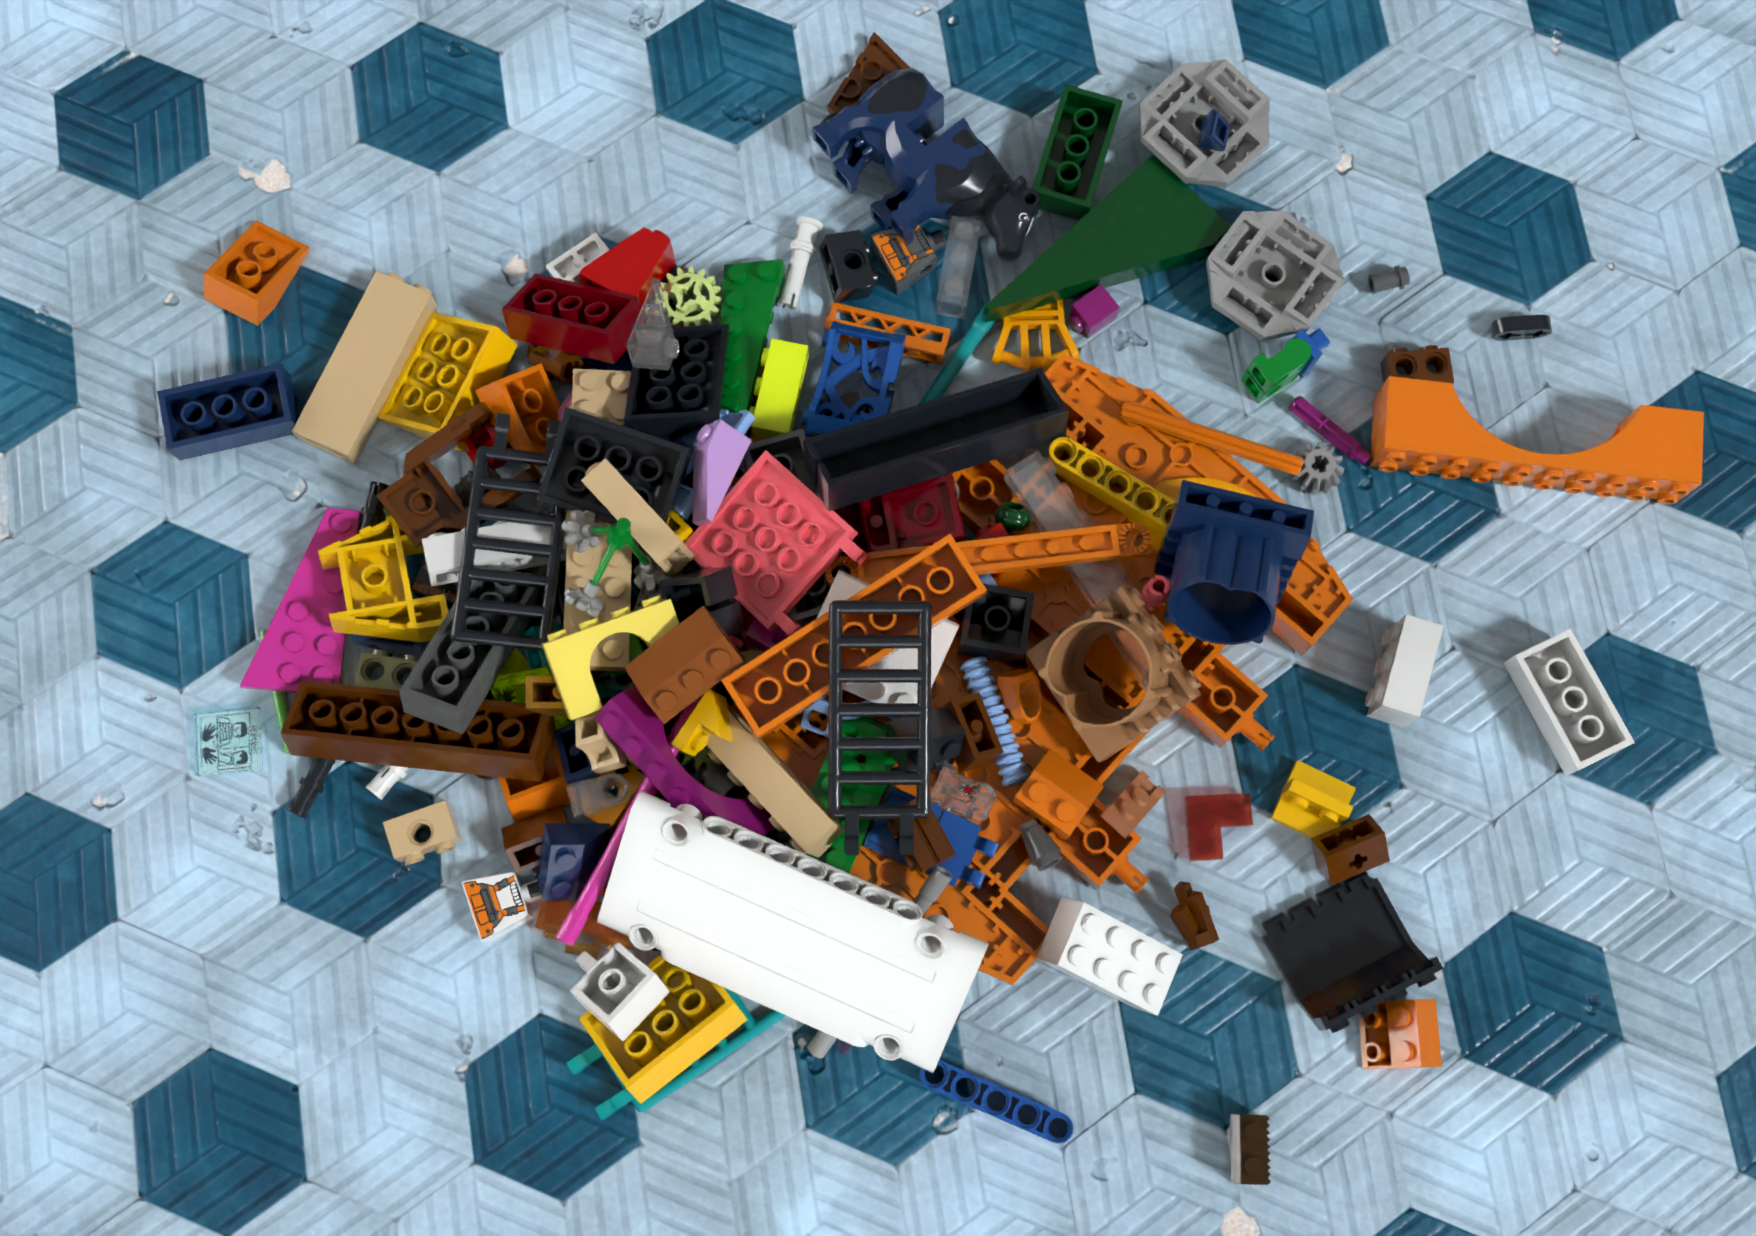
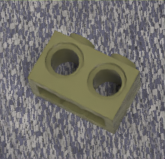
M373 649L372 654L362 652L354 686L400 690L403 676L413 670L420 657L404 655L403 659L391 657L392 653ZM376 667H384L383 676L378 680H372V671Z

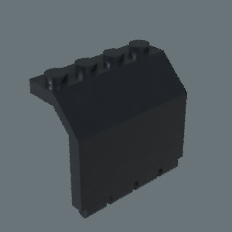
M1366 871L1344 880V884L1349 891L1347 893L1342 885L1337 883L1315 894L1320 904L1318 908L1311 897L1288 908L1287 911L1292 919L1290 923L1283 912L1262 922L1267 935L1262 937L1296 1002L1319 1031L1330 1029L1332 1033L1338 1032L1350 1025L1347 1019L1358 1013L1363 1018L1379 1010L1377 1003L1387 998L1391 1003L1408 994L1406 988L1417 983L1418 987L1425 986L1437 979L1434 973L1444 969L1437 956L1427 958L1414 944L1378 878L1371 880Z

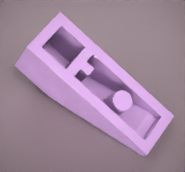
M722 420L704 425L696 437L698 444L693 452V524L697 526L713 521L752 441Z

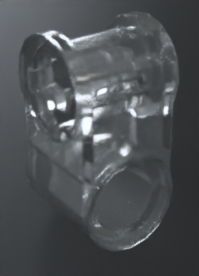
M608 774L594 779L581 780L566 786L575 819L591 816L603 810L623 805L631 799L633 793L631 783L618 774ZM615 782L623 786V789L618 791V797L609 793V790L613 789V783Z

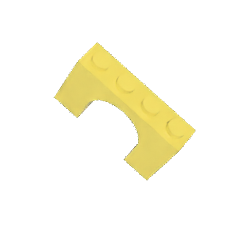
M660 595L641 601L643 607L637 610L630 611L629 606L610 612L612 618L599 623L598 617L579 623L580 630L570 634L567 633L566 629H562L547 635L549 641L542 643V647L570 720L603 708L590 672L591 655L598 643L611 634L628 632L643 640L649 648L679 624L671 599L662 600Z

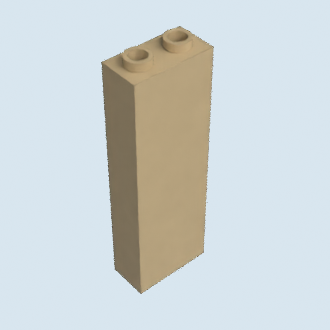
M379 271L375 272L292 430L300 441L356 464L428 318L437 307V303L431 294L432 292L428 288L420 284L409 285L404 282L403 278L392 272H388L387 275Z

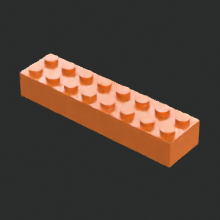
M948 534L847 600L928 601L932 606V628L984 596L987 589L952 535ZM829 611L721 680L757 738L764 737L829 695ZM843 614V635H918V614ZM843 648L842 669H870L899 649Z

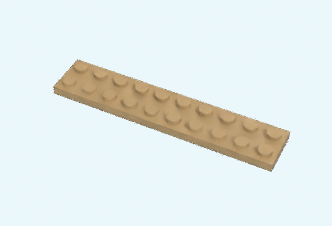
M573 368L572 406L625 423L624 416L631 371ZM568 510V521H573L571 517L572 511ZM597 519L594 520V523L601 524V527L612 525ZM598 534L599 545L593 548L588 545L587 550L581 553L576 552L575 545H567L565 592L568 588H584L589 579L592 580L609 547L606 541L607 534ZM625 545L623 549L615 550L599 581L600 587L596 596L606 604L604 613H599V623L611 619L610 612L627 606L630 608L632 550L628 545ZM565 601L564 629H566L568 634L580 630L579 623L596 618L591 616L587 609L586 611L576 608V604L569 605ZM614 633L601 640L591 655L590 671H626L624 666L629 663L630 633Z

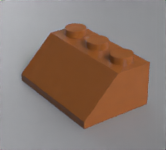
M703 605L625 665L624 668L643 699L663 724H665L745 662V657Z

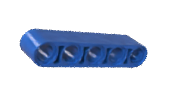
M939 1060L937 1063L944 1073L943 1079L938 1084L929 1083L925 1078V1069L920 1068L919 1077L922 1084L942 1095L1053 1143H1065L1073 1135V1122L1064 1113L942 1060ZM961 1078H969L974 1084V1091L969 1097H961L956 1092V1083ZM992 1091H999L1004 1096V1105L1000 1110L993 1111L987 1106V1096ZM1026 1104L1032 1106L1035 1111V1118L1029 1124L1021 1123L1017 1116L1019 1108ZM1054 1118L1062 1119L1066 1126L1064 1134L1057 1138L1053 1137L1048 1129L1049 1123Z

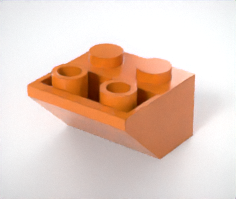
M1436 999L1396 1000L1391 1003L1389 1001H1381L1377 1003L1379 1010L1363 1018L1358 1013L1363 1069L1442 1067Z

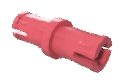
M1156 575L1155 579L1152 577L1144 585L1141 593L1145 604L1142 605L1144 609L1153 611L1155 607L1158 608L1165 602L1170 587L1166 577Z

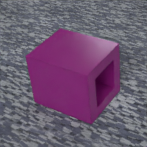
M1101 284L1072 304L1069 319L1074 329L1079 333L1083 332L1088 339L1117 318L1120 307Z

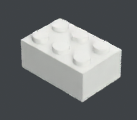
M1406 614L1398 622H1394L1390 629L1385 630L1381 640V647L1385 648L1382 659H1377L1373 670V676L1377 677L1374 689H1369L1365 700V706L1369 707L1367 717L1402 728L1420 717L1443 625Z

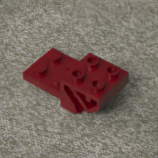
M951 474L834 510L858 532L852 541L866 553L933 545L948 534H951L955 541L966 538L955 481ZM844 551L841 553L842 556H848ZM844 566L845 571L851 574L849 568Z

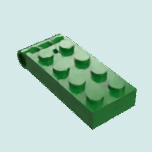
M860 717L855 720L842 721V737H886L887 725L871 718ZM842 751V771H890L891 768L896 766L895 760L887 751ZM828 753L811 791L827 808ZM863 756L866 758V761L858 763L857 758ZM842 785V805H879L887 785ZM838 819L845 826V819ZM859 819V851L873 819ZM845 831L819 858L806 854L849 874L858 856L845 855ZM789 842L788 847L796 850Z

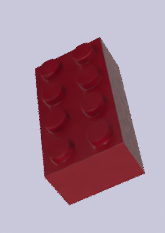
M537 273L502 308L510 339L611 364L617 362L646 328L639 297Z

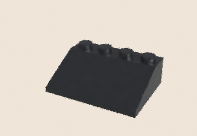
M729 324L644 329L636 338L624 416L625 424L674 440L706 424L719 420L730 332Z
M567 406L564 410L537 500L570 511L581 510L583 513L590 511L595 514V519L612 525L617 523L618 520L581 481L586 476L585 473L590 466L596 462H602L606 458L667 524L685 478L694 446L574 406Z

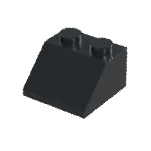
M983 584L987 589L986 594L965 607L957 654L969 657L983 656L992 661L1022 665L1026 653L1035 593Z

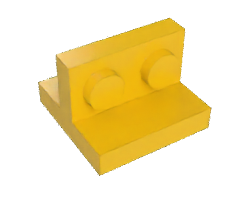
M1297 760L1294 762L1270 819L1308 838H1313L1339 827L1341 822L1349 818L1353 806L1349 805L1356 787Z

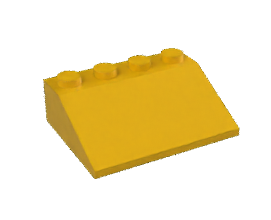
M432 312L378 419L424 439L429 438L471 407L480 403L475 390L502 378L518 344L497 326ZM463 441L453 449L464 452L467 445Z
M661 955L650 962L647 967L659 977L670 992L624 1041L619 1039L589 1011L578 1018L626 1089L640 1104L748 1020L724 987L665 961Z

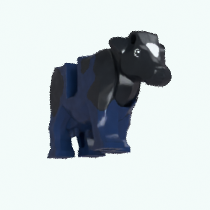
M914 68L894 71L874 83L858 99L855 105L844 107V109L826 116L820 124L812 127L813 140L830 159L837 156L843 144L849 140L843 157L833 162V172L837 180L850 194L857 190L858 180L863 169L872 161L883 165L890 180L898 186L892 193L884 195L882 200L875 201L870 205L871 217L883 231L893 229L909 245L913 242L916 227L930 218L956 219L980 216L996 243L998 258L1005 262H1014L1021 256L1023 243L1030 233L1033 221L1041 207V198L1038 192L1027 187V181L1022 175L1013 181L997 161L992 151L975 136L964 118L926 145L925 140L944 126V96L934 89L923 73Z

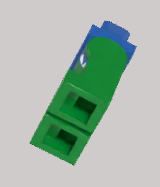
M1320 328L1309 335L1303 329L1286 343L1282 351L1267 359L1263 353L1253 358L1241 381L1259 404L1292 383L1298 374L1301 378L1309 374L1322 356V350L1328 347L1330 341Z

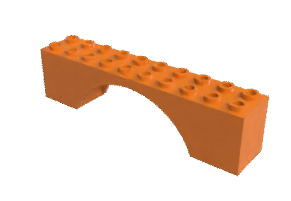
M1389 376L1374 396L1369 466L1379 467L1378 469L1383 472L1407 470L1410 474L1416 476L1433 473L1440 474V477L1444 479L1468 477L1477 483H1487L1494 480L1502 481V484L1505 486L1528 484L1533 485V488L1538 490H1549L1554 487L1563 488L1565 492L1572 494L1589 491L1595 492V495L1599 497L1624 495L1628 500L1633 501L1650 498L1658 499L1657 502L1661 504H1675L1702 484L1704 412L1640 405L1618 424L1608 441L1576 453L1542 454L1517 448L1489 433L1464 408L1452 383Z

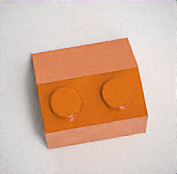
M553 738L541 782L498 777L506 804L515 823L554 807L565 806L577 801L571 783L567 784L565 781L555 738Z
M1050 748L1012 802L1060 837L1067 840L1104 786Z

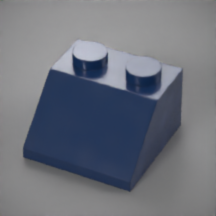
M545 823L537 881L543 901H576L579 898L608 846L611 830L609 823Z

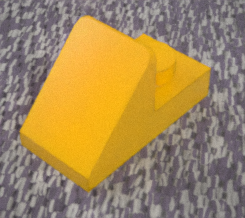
M712 689L705 692L671 743L680 751L694 757L705 748L711 732L731 743L733 741L727 698Z

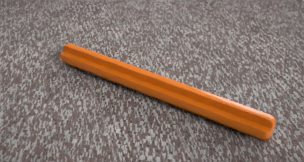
M1124 401L1119 413L1121 419L1293 475H1298L1303 466L1302 457L1133 402Z

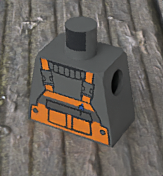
M919 224L914 231L913 242L909 245L893 229L871 235V249L896 295L902 293L932 272L937 264V256L934 251L947 246L946 238L941 229L925 235Z

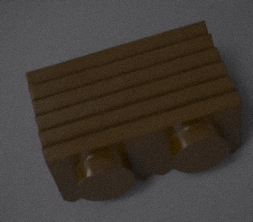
M1230 1114L1232 1183L1268 1185L1271 1182L1268 1179L1271 1175L1268 1172L1271 1168L1268 1165L1271 1161L1268 1156L1271 1153L1268 1151L1270 1139L1267 1135L1270 1132L1267 1128L1270 1125L1267 1121L1270 1118L1267 1115Z

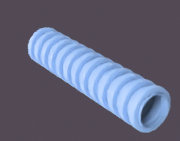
M978 656L963 662L959 668L960 671L965 672L963 679L969 683L966 686L967 690H971L972 694L980 693L1004 751L994 762L995 766L1000 768L998 775L1003 776L1002 786H1013L1026 781L1030 773L1025 772L1024 768L1027 765L1026 762L1021 761L1023 754L1017 750L1020 747L1019 743L1014 742L1016 735L1010 731L1012 724L1007 723L1009 716L1003 712L1005 705L1000 704L1002 697L996 693L998 686L993 685L995 678L989 674L991 667L986 666L988 659L987 657Z

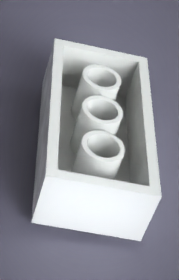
M1571 628L1511 657L1503 663L1565 776L1635 743Z
M1062 897L1036 959L1134 1009L1158 1016L1183 954L1085 902Z

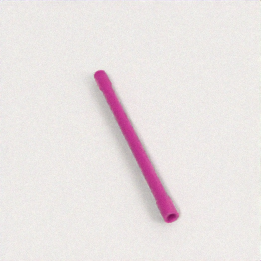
M717 683L716 685H714L711 689H712V690H715V688L717 687L718 683ZM703 695L682 710L667 737V742L675 757L679 749L671 743ZM645 777L577 902L567 914L556 934V938L568 945H574L587 922L588 914L612 873L627 820L636 797L641 791L654 796L658 790L647 777Z

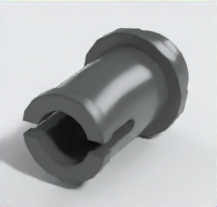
M1397 265L1393 270L1369 275L1368 283L1372 294L1396 287L1404 289L1405 285L1410 283V277L1406 267Z

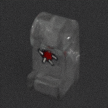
M945 762L931 793L930 804L974 821L986 820L995 802L996 791L986 783L974 782L972 779L955 773L957 767Z

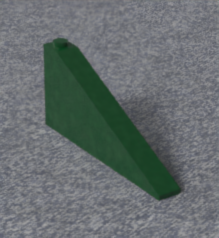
M1152 154L984 307L981 319L987 323L1019 312L1056 303L1062 299L1066 300L1087 294L1101 284L1104 288L1203 260L1211 254L1231 225Z

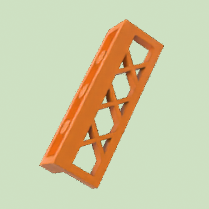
M832 303L829 317H826L824 330L830 329L834 321L890 334L897 333L893 331L900 327L909 328L913 336H906L903 357L943 365L951 329L844 304ZM837 312L850 315L855 323L836 319ZM871 320L880 322L884 329L870 327L864 324L868 323ZM841 334L839 342L848 344V341H850L854 346L862 347L861 338ZM929 334L943 336L942 342L923 338ZM867 340V349L890 346V344Z

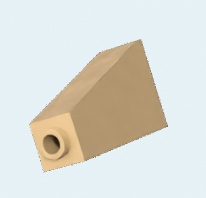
M606 458L602 462H596L588 468L585 473L586 476L581 481L617 520L627 518L631 522L630 530L632 537L669 576L680 572L696 557Z

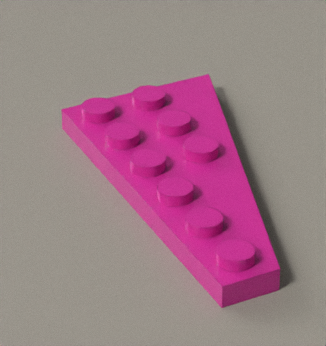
M327 508L249 665L240 688L296 693L300 681L341 683L346 634L333 632L329 614L347 611L339 567L323 570L318 551L339 540L343 542L357 535L360 511Z

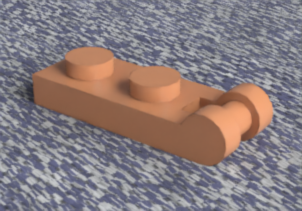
M1143 770L1101 815L1124 838L1135 829L1167 792L1160 785L1156 787L1149 781L1148 778L1150 776Z

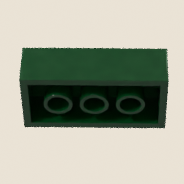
M1065 84L1032 189L1036 190L1041 198V210L1075 220L1082 219L1090 211L1123 100Z

